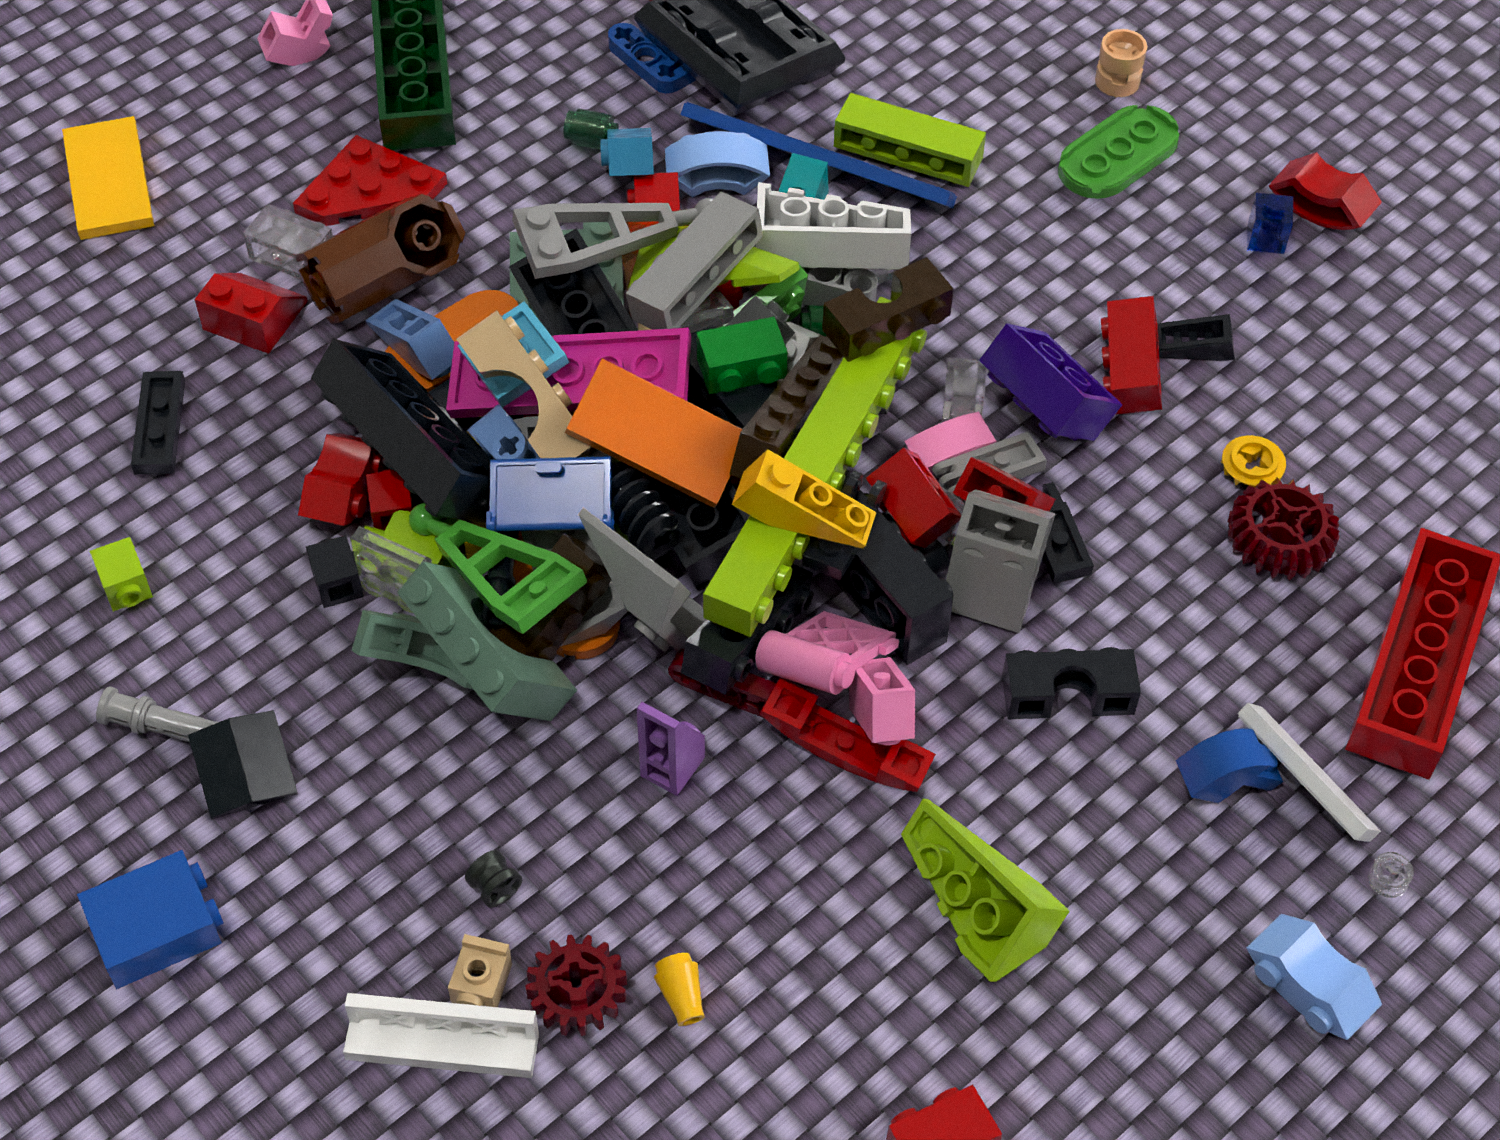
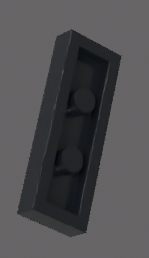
M183 371L143 372L131 459L134 475L175 473L185 388Z

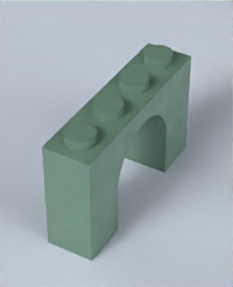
M423 561L397 592L491 712L552 721L577 692L575 686L554 661L521 654L505 645L486 628L489 625V617L485 621L482 618L484 602L456 569Z

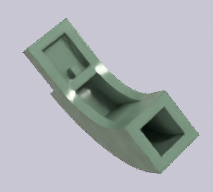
M368 610L362 611L351 651L359 656L395 661L428 669L452 679L464 688L473 689L417 617L393 612V615Z

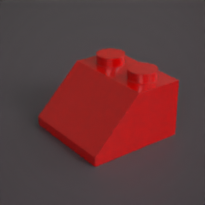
M214 273L194 299L203 330L268 354L308 302L307 296L243 273Z

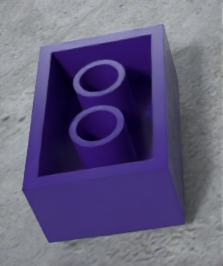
M1006 323L979 359L989 370L987 376L1002 388L1007 387L1015 395L1013 397L1015 404L1026 412L1034 413L1040 419L1038 423L1040 428L1054 438L1064 436L1074 441H1077V439L1095 441L1123 405L1044 331Z

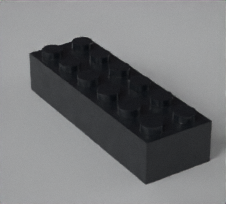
M333 338L311 376L314 383L322 390L321 396L328 402L336 405L342 412V419L356 427L362 434V441L380 453L383 457V464L401 476L404 480V487L423 500L428 513L441 520H446L449 517L474 525L476 523L486 525V512L490 510V460L493 459L488 456L482 447L454 418H450L447 411L391 353Z

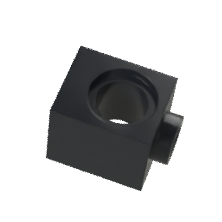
M346 535L334 539H324L316 544L305 546L323 608L364 597L359 573Z

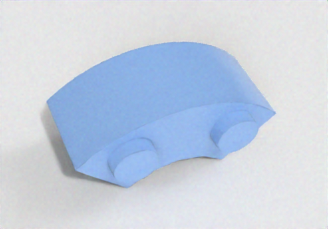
M714 131L686 135L665 148L666 173L678 172L679 189L691 197L715 189L733 190L745 195L755 188L758 182L762 183L770 177L767 144L746 133Z
M1280 914L1246 947L1256 964L1254 971L1257 977L1265 985L1273 987L1291 1006L1305 1016L1306 1021L1314 1030L1321 1034L1330 1032L1348 1040L1382 1005L1366 968L1352 963L1338 953L1323 937L1313 922Z

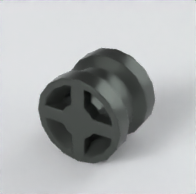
M491 850L477 858L465 874L467 884L473 889H479L481 900L489 908L497 907L509 900L520 888L523 881L522 876L517 870L506 866V858L498 850Z

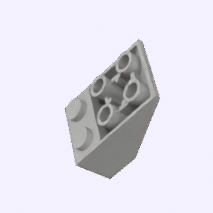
M977 489L970 492L967 496L956 533L946 581L951 586L954 594L951 612L1020 633L1055 513Z

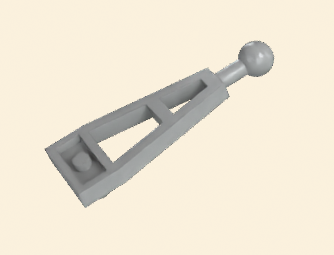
M705 198L700 200L694 208L673 212L669 203L545 204L514 209L512 221L533 275L537 279L572 273L677 236L678 226L690 225L700 214L703 207L710 204L713 199ZM608 222L614 239L571 253L559 223ZM626 222H659L631 233Z

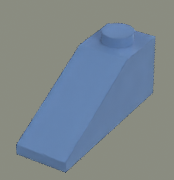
M394 299L365 320L368 326L418 373L433 380L451 372L454 341L439 318L398 299Z

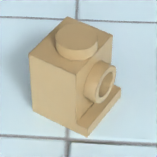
M464 934L462 949L448 985L451 1003L498 1007L512 967L509 944ZM471 973L480 974L481 976L474 977L471 976Z

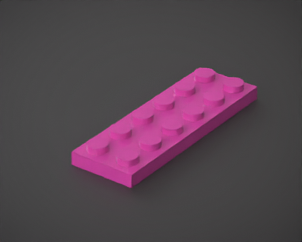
M689 328L552 336L564 351L570 363L547 377L546 380L551 387L557 383L561 385L573 402L566 407L569 412H575L602 358L687 401L692 338ZM454 341L446 411L450 418L483 417L499 403L458 348L459 342ZM532 388L503 407L508 415L539 414L538 401Z

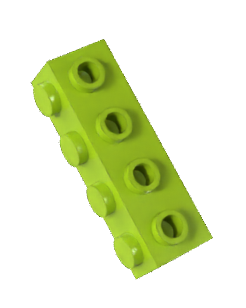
M850 93L835 119L833 147L969 187L983 159L986 132Z

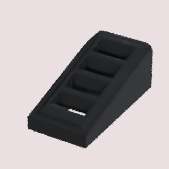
M1230 314L1158 323L1159 358L1211 361L1235 360ZM1166 336H1173L1174 343L1166 344ZM1182 337H1189V341L1182 342Z

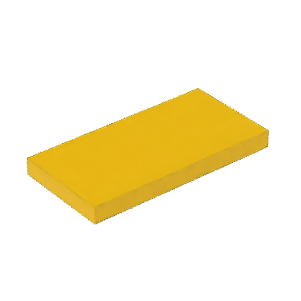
M131 116L62 129L76 226L80 240L155 226L135 117Z

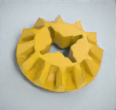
M1246 435L1235 438L1226 445L1222 453L1221 463L1224 465V475L1233 477L1235 486L1243 483L1256 488L1261 479L1271 485L1276 477L1281 480L1286 469V459L1281 449L1272 441L1260 436ZM1259 457L1261 458L1259 467L1246 468V463H1251Z

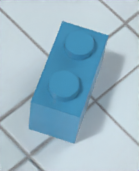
M651 128L607 130V139H601L600 146L601 166H609V176L654 174Z

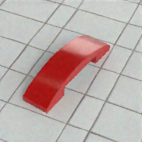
M781 677L779 678L760 714L771 725L806 750L850 773L893 788L918 792L936 755L935 753L906 739L901 740L895 745L872 743L861 726L816 705L819 696Z

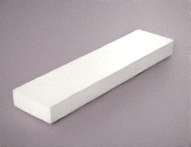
M1247 703L1237 713L1249 729L1254 730L1255 735L1262 743L1267 746L1354 840L1371 842L1381 832L1263 707Z

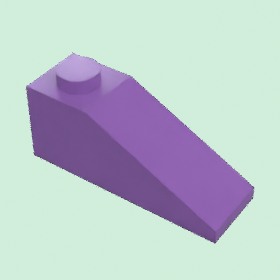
M641 701L637 707L640 776L678 796L705 758V735L701 734L699 729L691 723L679 722Z

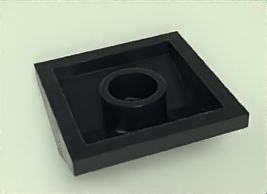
M274 710L231 717L188 735L211 820L298 794Z

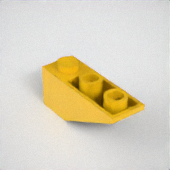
M768 449L743 472L732 502L733 506L768 526L858 548L866 546L876 512Z

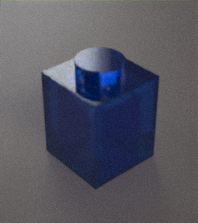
M1266 193L1255 194L1248 220L1247 250L1278 254L1285 253L1293 226V196Z

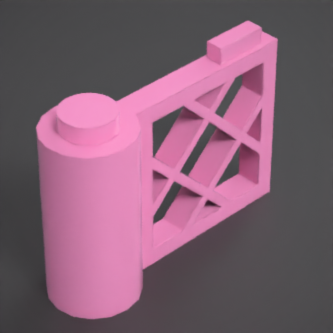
M823 611L786 634L775 630L766 632L758 644L755 660L758 670L837 695L851 685L856 669L879 654L886 656L897 649L899 640L896 639L895 632Z

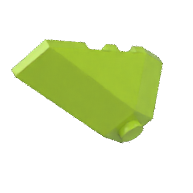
M678 226L677 236L688 226ZM677 236L639 249L629 287L649 269L656 257L663 254L676 240ZM752 247L718 286L727 283L729 280H731L733 287L780 283L800 270L799 262Z
M922 799L901 833L922 877L929 879L940 900L937 906L942 916L948 917L958 935L955 941L961 953L990 982H997L1045 949L1070 912L1042 884L929 799Z

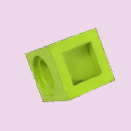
M130 537L90 550L113 612L125 607L135 606L141 601L153 597Z

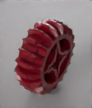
M1276 477L1271 485L1261 479L1256 488L1248 486L1243 491V495H1238V498L1234 501L1232 511L1229 513L1227 533L1228 540L1233 542V553L1243 554V565L1248 563L1256 564V574L1263 569L1270 571L1272 580L1279 573H1283L1290 581L1295 577L1296 573L1306 578L1312 570L1319 572L1325 562L1332 558L1340 537V531L1338 530L1339 517L1333 515V504L1323 503V493L1315 495L1310 493V484L1304 488L1297 487L1294 478L1288 484H1282L1279 478ZM1262 515V523L1255 525L1253 519ZM1311 533L1313 539L1305 542L1303 539L1304 534Z

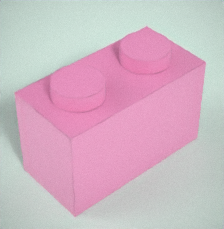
M892 658L872 659L856 669L854 679L849 686V709L871 742L881 745H895L901 740L914 739L915 689Z

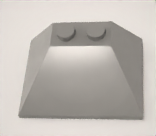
M583 508L578 515L626 609L638 619L634 627L664 652L670 646L677 652L685 648L686 640L706 620L703 618V607L689 597L691 592L679 580Z

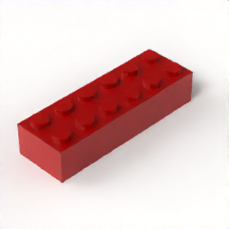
M1420 528L1409 554L1345 750L1430 780L1447 742L1499 570V553Z

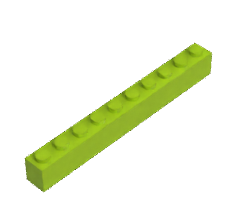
M880 296L877 302L889 303L892 301ZM922 328L903 340L891 342L878 348L870 355L858 357L850 362L843 358L784 459L841 491L845 481V471L848 466L854 468L862 451L861 443L865 437L870 439L873 436L878 424V414L881 408L886 410L889 408L894 397L895 384L897 380L904 381L911 366V356L914 352L920 353L926 341L927 330ZM750 515L703 593V618L751 637L758 623L765 624L768 620L774 604L772 599L777 590L781 592L785 590L792 574L791 566L796 558L802 559V555L809 545L810 536L768 526Z

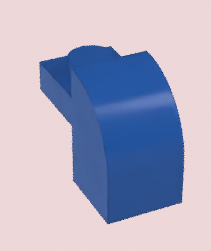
M1234 729L1216 734L1198 743L1175 760L1191 798L1220 803L1243 785L1271 791L1283 783V779L1277 769L1278 761L1276 756L1267 746L1259 743L1253 729Z

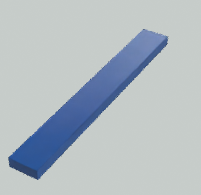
M689 102L684 103L680 114L727 132L746 133L768 146L828 162V166L950 208L954 207L957 199L956 194L949 190Z

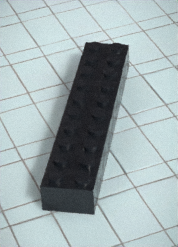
M577 228L564 235L571 253L588 247ZM527 257L509 266L531 308L551 336L638 331V328L599 264L572 273L537 279L533 275ZM623 463V465L625 466L626 469L631 467V466H629V465ZM642 472L643 478L651 482V490L658 491L661 497L660 501H664L669 505V513L672 512L678 516L679 523L676 529L680 531L681 537L673 550L696 588L713 578L750 515L732 505L736 489L730 480H728L717 505L713 508Z
M712 324L702 329L701 331L714 329L716 327ZM697 334L691 335L687 401L743 429L775 388L772 386L768 387L767 384L762 383L737 388L729 392L723 391L709 394L697 360ZM846 470L844 473L845 481L841 492L843 491L847 479L850 477V472L848 470ZM860 490L854 500L865 504L868 493H863ZM877 509L876 519L872 525L866 546L858 549L842 580L831 578L872 626L896 633L899 646L894 651L906 665H909L947 642L954 594L949 583L942 577L938 578L929 568L924 555L918 549H913L905 541L899 527L893 521H888Z

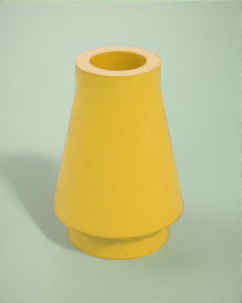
M677 953L659 960L655 964L657 974L654 975V980L673 1011L678 1026H688L703 1020L705 1015L702 1009L698 963L692 961L689 953Z

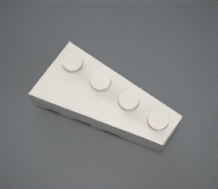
M758 182L757 208H759L763 236L756 243V248L799 262L801 267L893 270L909 265L911 242L910 209L868 201H861L857 206L850 205L842 200L840 196L827 194L825 200L804 196V190L789 188L788 193L772 191L771 184Z

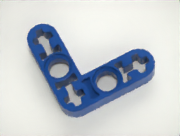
M618 23L609 29L608 44L610 51L656 91L665 94L674 93L696 81L694 77L634 25ZM643 55H648L653 57L654 59L651 61L643 62L639 61L637 58Z

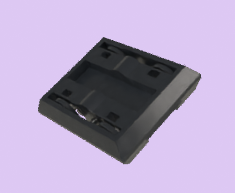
M652 0L646 3L634 15L635 21L652 42L736 115L761 105L767 98L799 84L806 85L825 77L845 62V56L836 41L786 0Z

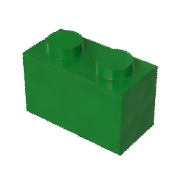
M775 316L696 332L697 360L709 394L723 391L729 392L737 388L762 383L768 384L784 379L787 375L788 351Z

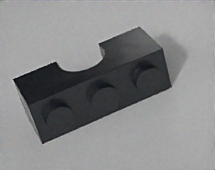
M1106 647L1100 650L1087 651L1062 649L1057 652L1022 650L1016 653H1006L1002 682L1008 720L1050 718L1055 692L1065 688L1078 690L1088 698L1092 716L1135 715L1141 689L1134 649Z

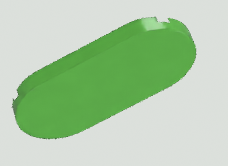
M1138 105L1121 108L1064 148L1058 166L1059 178L1070 191L1083 197L1100 199L1114 196L1175 152L1179 138L1177 121L1168 112L1155 106L1147 105L1146 109H1137Z

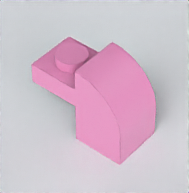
M305 0L297 17L271 11L257 38L266 61L296 66L320 58L331 46L324 32L330 27L333 16L327 1Z

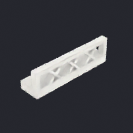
M347 993L345 1009L349 1018V1027L343 1050L345 1060L532 1078L539 1038L536 1011Z

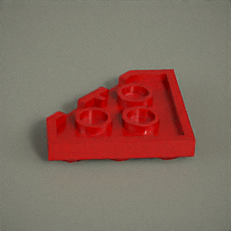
M355 135L293 202L294 212L323 226L340 224L339 218L359 214L361 219H366L406 198L423 194L432 197L430 199L434 200L448 184L446 173Z

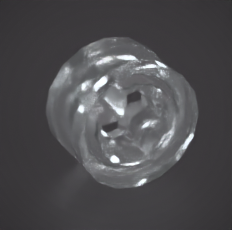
M1382 853L1375 859L1369 871V884L1381 896L1387 898L1401 896L1412 881L1414 875L1413 866L1406 857L1399 853ZM1388 868L1391 874H1399L1398 880L1393 881L1390 875H1382L1384 869Z

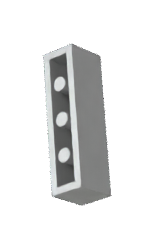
M720 192L710 204L705 205L696 219L686 229H683L664 253L656 257L649 269L630 285L626 292L632 320L652 330L679 328L762 238L763 231L759 208L723 192Z

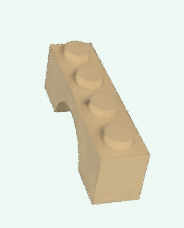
M496 310L456 339L485 379L495 376H510L525 382L533 389L538 401L539 415L536 427L528 441L540 458L587 457L596 450L594 447L565 433L572 418L566 407L573 402L559 383L551 387L545 379L543 373L549 370V368L535 349L527 353L519 340L525 335L512 316L504 320Z

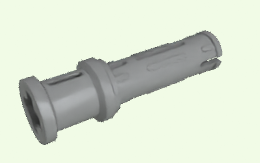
M111 686L103 691L96 711V720L99 724L107 725L111 722L130 727L131 731L135 734L141 735L151 731L189 742V734L218 723L217 721H211L199 716L163 708L156 705V701L148 696H142L138 699L120 694L117 688Z

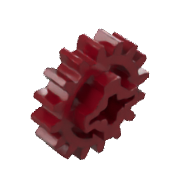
M572 934L567 935V945L562 947L556 941H550L551 953L546 955L538 951L535 954L538 967H528L527 969L528 981L531 983L525 985L527 999L533 1000L530 1003L531 1010L536 1011V1015L544 1013L543 1023L547 1029L556 1022L560 1023L561 1035L566 1036L571 1026H577L579 1034L586 1036L587 1025L591 1023L599 1030L604 1029L603 1016L606 1014L616 1019L618 1016V1006L616 1003L626 1001V989L623 986L627 985V975L625 970H619L622 967L620 955L616 954L608 957L610 954L609 944L603 942L595 948L593 947L592 936L590 935L584 938L582 944H576ZM581 982V987L572 988V983Z

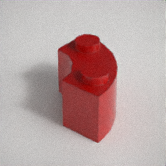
M1317 152L1290 161L1269 184V188L1276 197L1291 211L1309 222L1331 229L1350 230L1361 228L1382 203L1364 173L1350 174L1339 171L1327 164Z
M342 433L326 434L318 462L312 471L305 475L298 516L342 526L348 525L355 518H361L365 512L369 496L366 474L384 471L386 466L382 462L383 457L376 449L364 443L360 437Z

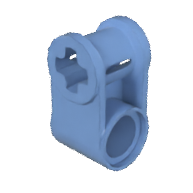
M499 404L467 430L490 458H540L521 433V429Z

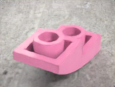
M974 412L942 422L914 435L904 442L909 450L919 455L933 474L932 468L935 464L996 443L997 441L981 414Z

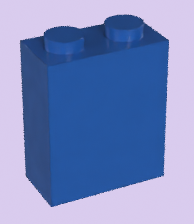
M183 850L77 894L106 970L116 990L222 943L215 928L224 924L214 899L204 901L200 890L208 887L198 862L192 865L188 864Z

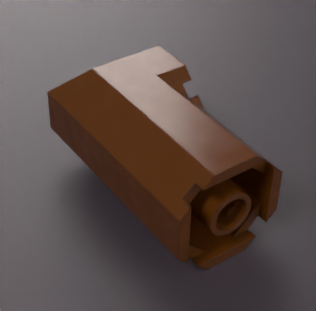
M423 194L409 197L296 254L297 262L304 261L305 267L299 269V274L315 306L319 310L327 307L332 313L326 317L331 324L340 323L415 282L431 277L456 264L459 257L457 252L460 243H463L465 230L453 206L443 201L438 202L430 199L432 197Z

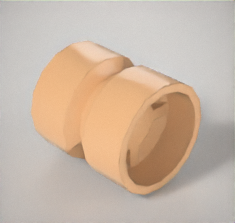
M1116 29L1108 32L1103 37L1095 76L1096 86L1100 91L1109 96L1126 97L1134 94L1139 89L1148 47L1142 35L1128 29Z

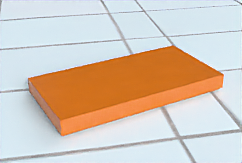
M602 358L565 433L715 508L731 476L729 474L739 435L743 429Z

